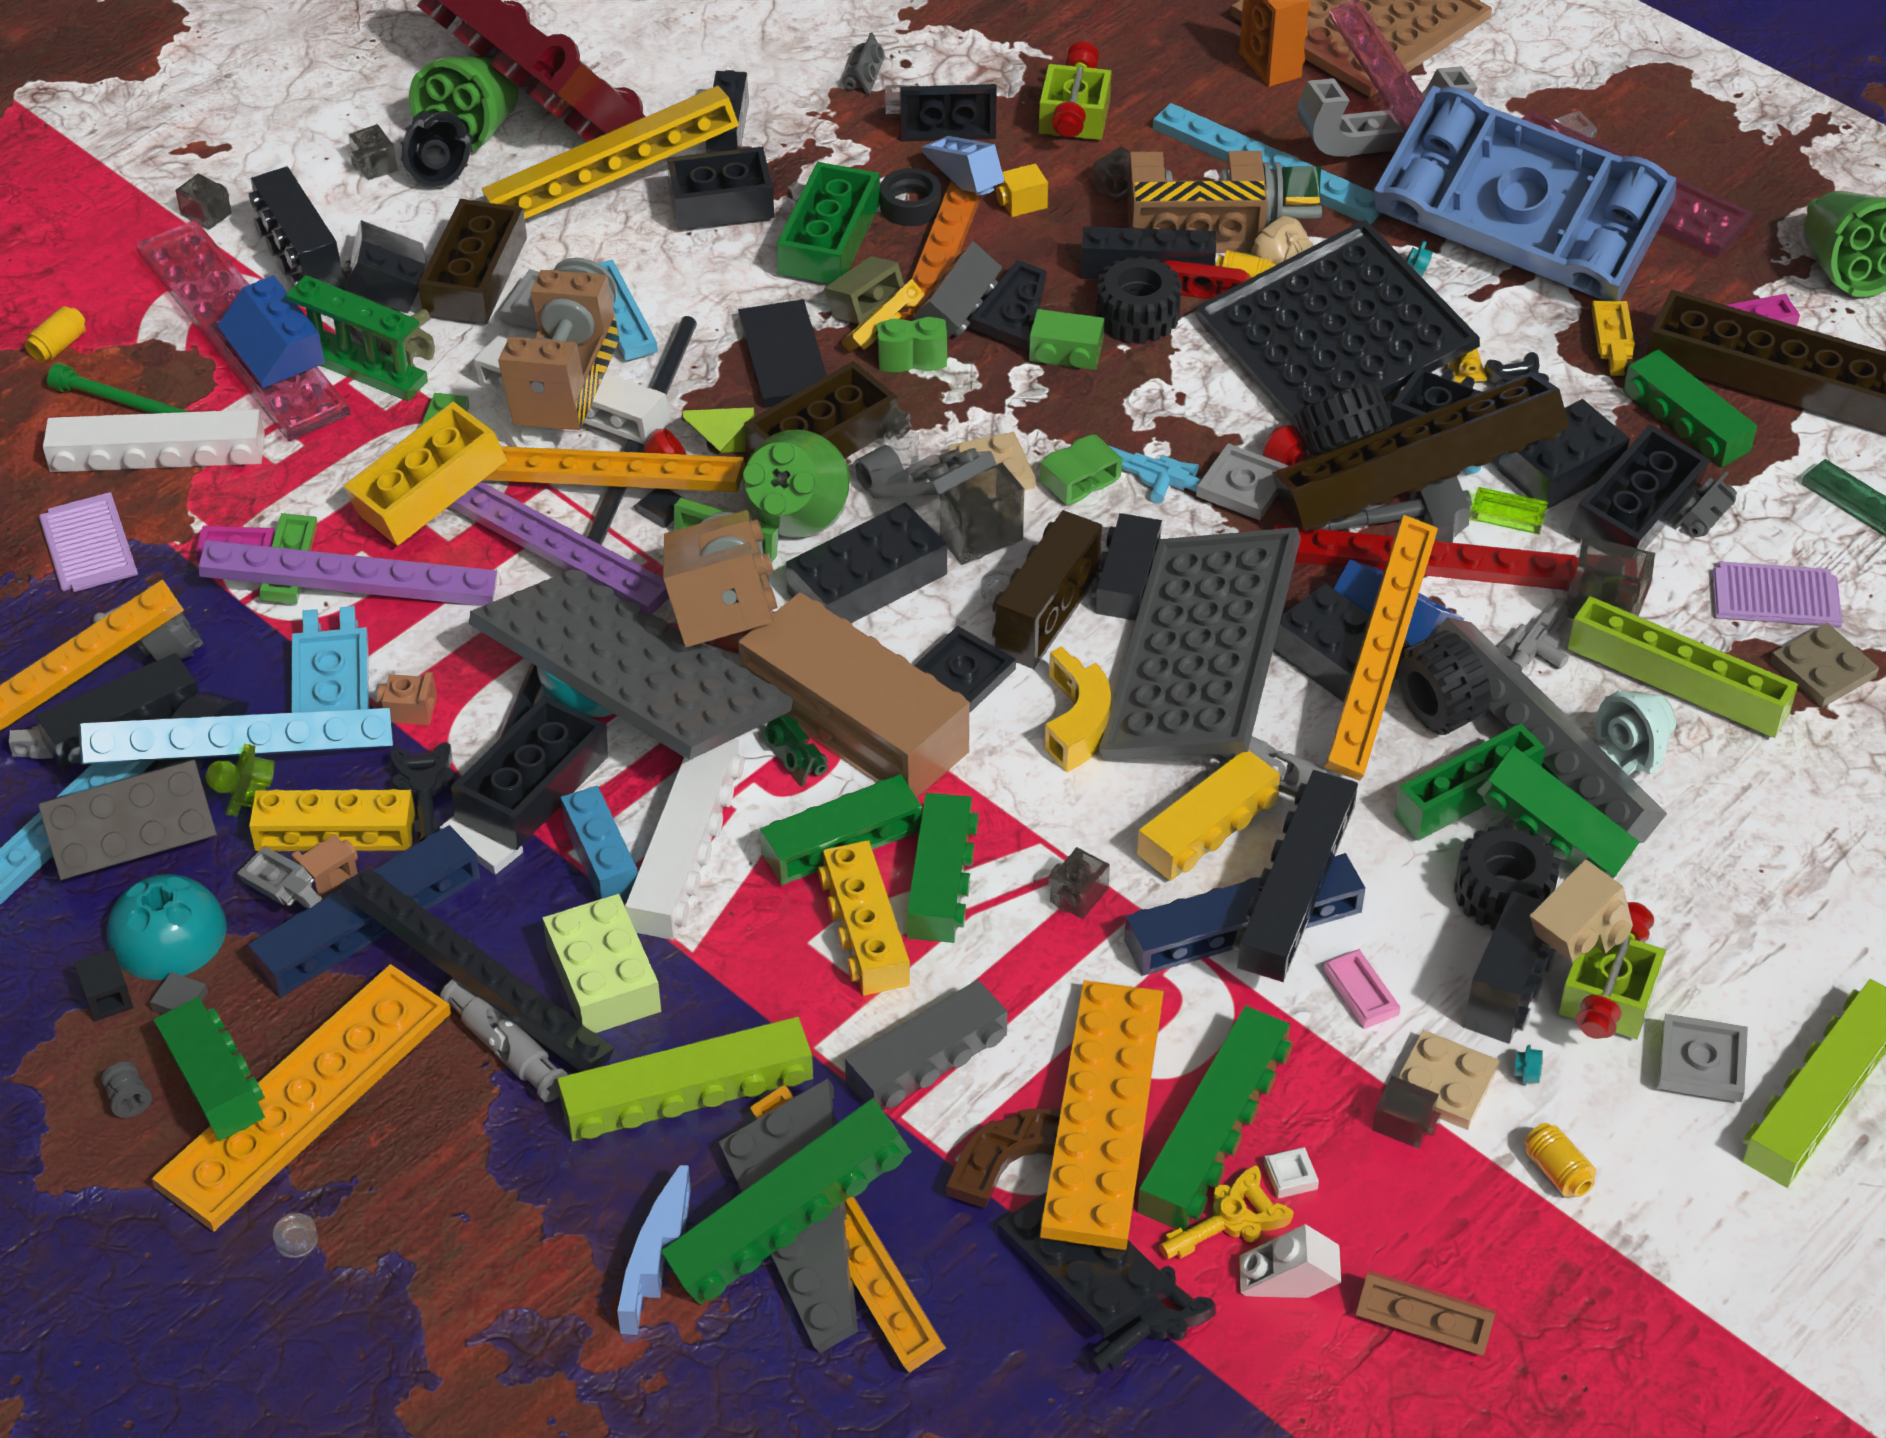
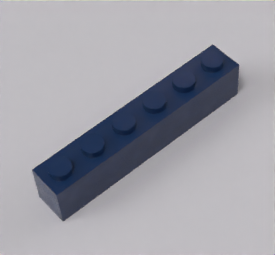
M450 825L436 833L430 834L420 843L404 852L396 854L391 860L372 870L383 876L387 882L402 893L413 898L417 904L426 910L480 878L476 852ZM339 890L329 894L313 907L295 914L290 920L273 930L261 934L256 940L249 943L248 947L254 969L277 996L282 998L391 931L342 896Z
M1346 853L1334 857L1306 929L1362 913L1366 887ZM1250 878L1242 883L1225 888H1214L1204 894L1186 899H1176L1169 904L1151 909H1141L1127 915L1125 919L1124 941L1141 975L1145 976L1233 950L1239 927L1246 928L1249 923L1246 920L1249 903L1252 897L1259 899L1261 891H1258L1260 878Z

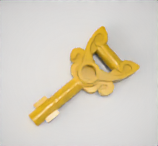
M1253 1166L1236 1180L1232 1188L1228 1185H1219L1215 1188L1213 1199L1214 1216L1184 1232L1179 1228L1167 1234L1166 1241L1159 1244V1250L1166 1260L1176 1255L1181 1259L1193 1253L1195 1245L1222 1230L1232 1237L1236 1238L1242 1235L1245 1241L1254 1242L1259 1239L1261 1231H1271L1289 1225L1294 1212L1286 1205L1273 1204L1260 1188L1261 1173L1259 1167ZM1247 1197L1259 1214L1248 1210L1243 1198Z

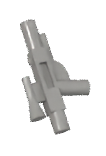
M1562 597L1557 598L1548 611L1544 612L1540 619L1535 621V625L1529 633L1525 631L1526 626L1520 624L1512 636L1502 643L1498 649L1505 656H1511L1514 647L1518 646L1517 652L1511 661L1521 671L1526 664L1529 665L1536 654L1557 667L1563 668L1569 656L1557 649L1559 644L1557 632L1567 620L1568 615L1565 614V611L1569 607L1568 601Z

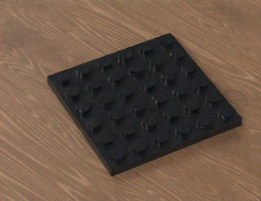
M1366 219L1195 307L1197 318L1299 431L1295 414L1307 405L1367 382L1378 383L1384 398L1404 387L1417 368L1433 372L1480 347V337Z

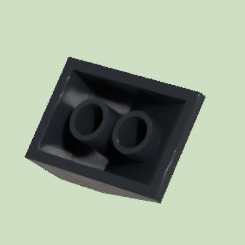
M360 220L344 290L408 313L419 292L418 283L425 270L426 262L423 243Z

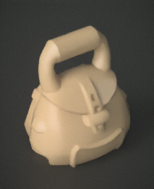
M1282 216L1262 230L1254 240L1252 255L1273 260L1272 263L1279 264L1314 245L1309 241L1307 232L1297 219Z

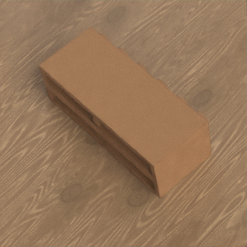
M801 592L772 614L773 623L754 628L738 641L740 667L748 669L753 675L769 684L775 685L780 691L793 698L791 711L784 715L794 717L809 738L874 782L901 774L917 798L969 753L970 702L962 694L950 690L938 682L933 675L924 673L909 663L902 655L895 654L881 645L876 638L867 636L855 628L847 619L838 617L827 610L822 603L812 600Z

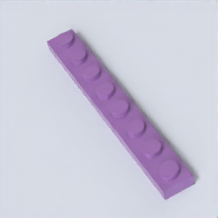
M482 481L449 506L566 571L576 569L585 572L589 580L598 585L612 588L614 595L625 601L637 603L641 607V611L650 616L669 599L662 577Z
M205 540L199 563L200 577L480 606L493 602L497 583V570Z

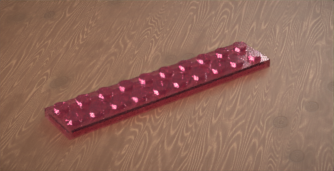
M196 219L136 243L139 256L288 442L351 415L349 404L318 367L263 389L260 387L217 328L218 323L241 289L250 284Z

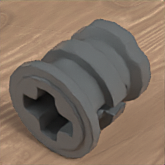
M119 1062L108 1067L103 1072L101 1080L111 1101V1110L116 1116L121 1118L134 1117L144 1112L150 1106L152 1093L145 1086L133 1063Z

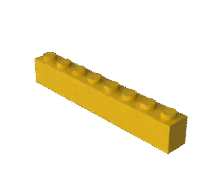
M716 86L481 188L486 202L522 207L524 218L527 219L738 127L739 124L729 97L719 86Z

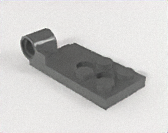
M883 445L856 459L853 463V469L861 486L871 492L873 498L939 495L996 465V461L991 451L977 452L975 448H971L960 453L958 449L940 455H930L904 469L896 452L890 446Z

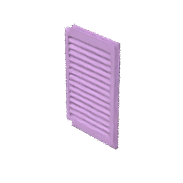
M111 492L48 509V513L39 515L62 591L73 589V592L138 575Z
M1719 561L1718 567L1712 570L1716 618L1823 625L1827 622L1831 626L1842 627L1838 579L1835 575H1831L1830 569Z

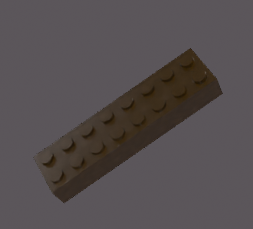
M1671 289L1651 330L1646 356L1659 349L1694 377L1703 378L1728 387L1757 394L1761 397L1774 399L1795 407H1801L1886 433V351Z
M1532 372L1272 472L1283 511L1304 531L1307 529L1313 531L1325 527L1328 521L1338 517L1348 518L1355 516L1361 512L1362 508L1369 505L1386 504L1392 501L1395 495L1422 490L1431 481L1439 478H1453L1459 475L1462 469L1470 466L1487 465L1493 461V457L1504 453L1513 454L1520 452L1526 448L1527 444L1537 440L1547 441L1554 439L1559 435V432L1570 428L1560 389L1535 372Z

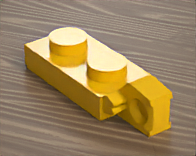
M913 279L907 281L842 340V344L849 352L859 346L863 350L866 349L877 339V334L875 333L877 331V323L894 318L899 319L902 315L898 311L901 308L911 309L915 307L925 295L924 292H922Z
M1593 301L1591 312L1598 354H1600L1601 359H1609L1608 367L1611 376H1624L1625 364L1627 359H1632L1635 345L1627 301Z

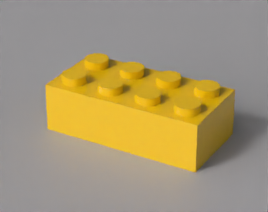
M452 402L348 481L343 487L357 514L398 546L507 461V458L494 431L455 402Z

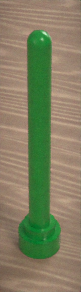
M60 362L54 363L48 372V387L57 391L66 392L67 390L77 389L151 414L190 412L78 376V373L74 371L72 366Z

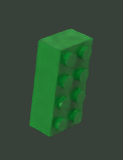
M817 162L777 242L778 274L830 284L847 273L880 205V173Z

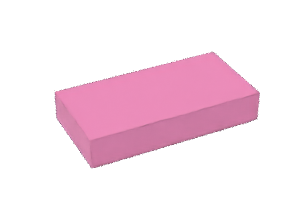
M1360 949L1324 962V973L1363 1029L1399 1016L1400 1005Z

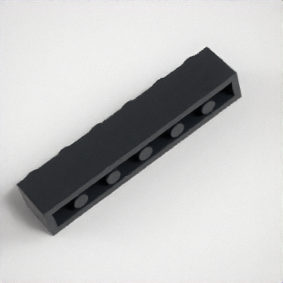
M1313 770L1308 783H1300L1294 802L1297 809L1295 812L1289 811L1287 813L1283 826V833L1286 834L1284 840L1277 839L1272 850L1270 861L1273 862V866L1271 869L1264 868L1258 886V891H1261L1259 899L1252 897L1246 913V920L1249 923L1246 928L1239 927L1236 934L1233 950L1239 952L1238 969L1284 983L1354 811L1358 782Z

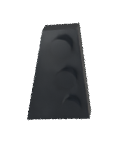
M1017 260L971 316L970 328L1030 351V334L1037 309H1040L1046 285L1047 271Z

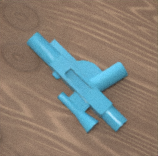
M1109 446L1123 458V470L1139 475L1140 480L1144 484L1153 487L1150 499L1154 503L1159 504L1164 501L1169 486L1180 490L1186 488L1197 492V485L1202 480L1195 477L1199 468L1198 464L1180 462L1161 455L1160 459L1156 460L1137 452L1131 454Z

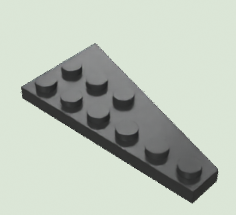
M828 1078L719 1141L742 1192L837 1124L832 1099H835L834 1087ZM845 1201L835 1207L825 1220L813 1223L798 1234L795 1241L789 1246L777 1249L771 1254L813 1346L819 1353L858 1332L854 1285L850 1280L848 1261L850 1246L849 1240L846 1238L844 1221L847 1220Z

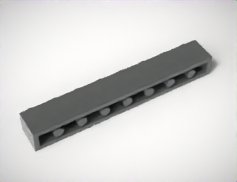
M1447 617L1436 633L1444 630L1456 633L1477 654L1490 682L1492 701L1490 702L1489 710L1509 729L1522 723L1546 747L1543 763L1567 787L1638 841L1644 843L1667 813L1472 622Z

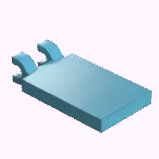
M355 606L340 607V630L321 631L317 609L302 610L303 633L292 634V713L370 709L368 633L366 627L358 628Z

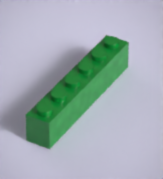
M1244 1006L1140 1187L1139 1214L1176 1230L1181 1228L1183 1232L1188 1227L1192 1218L1198 1220L1201 1217L1207 1203V1196L1205 1194L1209 1187L1216 1188L1220 1183L1225 1170L1224 1160L1227 1155L1233 1157L1236 1154L1242 1140V1133L1240 1132L1244 1124L1252 1125L1259 1110L1260 1103L1257 1102L1261 1094L1268 1095L1276 1079V1072L1274 1071L1277 1065H1285L1291 1054L1293 1042L1288 1041L1290 1023L1249 1006Z
M872 1098L668 1245L661 1252L685 1290L701 1305L707 1300L720 1296L725 1291L726 1286L743 1274L756 1270L762 1260L777 1249L789 1246L795 1241L798 1234L813 1223L825 1220L835 1207L849 1197L861 1194L868 1184L882 1173L897 1168L912 1151L876 1100Z

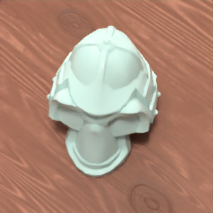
M1617 690V692L1605 696V700L1599 706L1596 715L1595 738L1602 744L1599 747L1626 774L1629 775L1634 770L1653 774L1664 764V755L1666 754L1669 738L1676 728L1677 721L1675 720L1671 704L1663 695Z

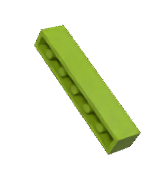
M1589 596L1573 621L1568 650L1775 738L1790 714L1798 684L1591 596Z
M1871 978L1861 991L1857 989L1852 990L1844 1003L1843 1010L1845 1012L1839 1017L1835 1014L1831 1018L1823 1033V1036L1826 1038L1822 1043L1813 1042L1803 1060L1806 1063L1802 1070L1797 1067L1792 1070L1783 1087L1786 1090L1782 1097L1775 1094L1771 1098L1763 1113V1116L1766 1117L1761 1124L1755 1121L1743 1139V1144L1748 1146L1743 1163L1786 1188L1790 1186L1886 1054V987Z
M794 1017L557 1079L561 1104L572 1141L584 1138H596L603 1133L623 1128H635L643 1123L665 1117H677L684 1112L704 1107H716L724 1102L746 1096H758L765 1091L780 1088L784 1084L786 1086H797L804 1081L813 1079L812 1053L799 1017Z

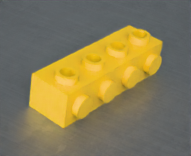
M1250 750L1239 753L1140 828L1138 831L1137 855L1170 881L1182 872H1189L1201 857L1209 851H1216L1224 843L1225 839L1236 830H1243L1262 810H1269L1274 806L1279 798L1280 773Z
M256 790L249 827L255 851H260L264 846L273 851H309L313 846L324 842L333 835H336L341 841H349L356 851H406L412 846L416 814L411 790Z
M869 840L823 850L824 866L818 867L819 880L822 890L829 889L831 894L827 898L831 919H839L841 927H837V934L841 950H849L850 958H847V966L851 981L859 982L863 996L910 986V961Z

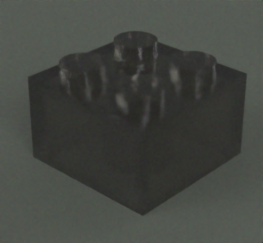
M1003 462L940 494V537L947 543V548L961 565L980 559L985 555L1004 547L1012 546L1016 542L1023 540L1025 488Z
M1582 536L1565 583L1561 615L1574 619L1589 596L1639 616L1651 586L1655 553Z

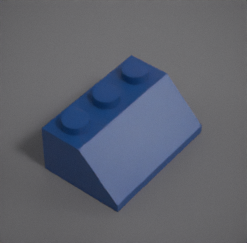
M274 275L243 287L217 325L220 334L262 389L325 363L319 332L297 304L286 300L285 294L287 291Z
M1350 559L1334 590L1371 615L1384 572L1376 567ZM1419 593L1405 638L1409 642L1408 647L1434 635L1447 617L1463 621L1465 618Z

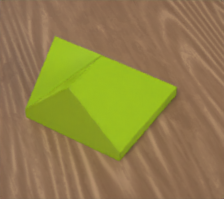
M754 407L683 411L685 421L721 453L746 452L744 423L755 417Z

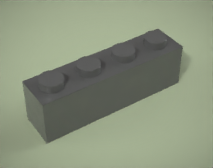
M977 979L845 1058L846 1083L864 1104L874 1098L882 1110L894 1108L906 1096L919 1088L929 1087L942 1074L954 1067L959 1068L965 1065L972 1056L985 1048H992L999 1044L1007 1036L1008 1011Z

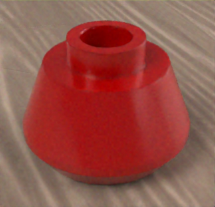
M1283 425L1277 427L1268 435L1262 447V456L1290 466L1306 460L1307 447L1296 426Z
M655 429L643 447L645 453L687 455L682 444L668 429Z

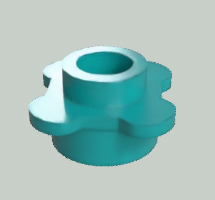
M1422 241L1419 249L1412 247L1406 259V262L1421 277L1425 273L1433 252L1424 249L1425 241Z

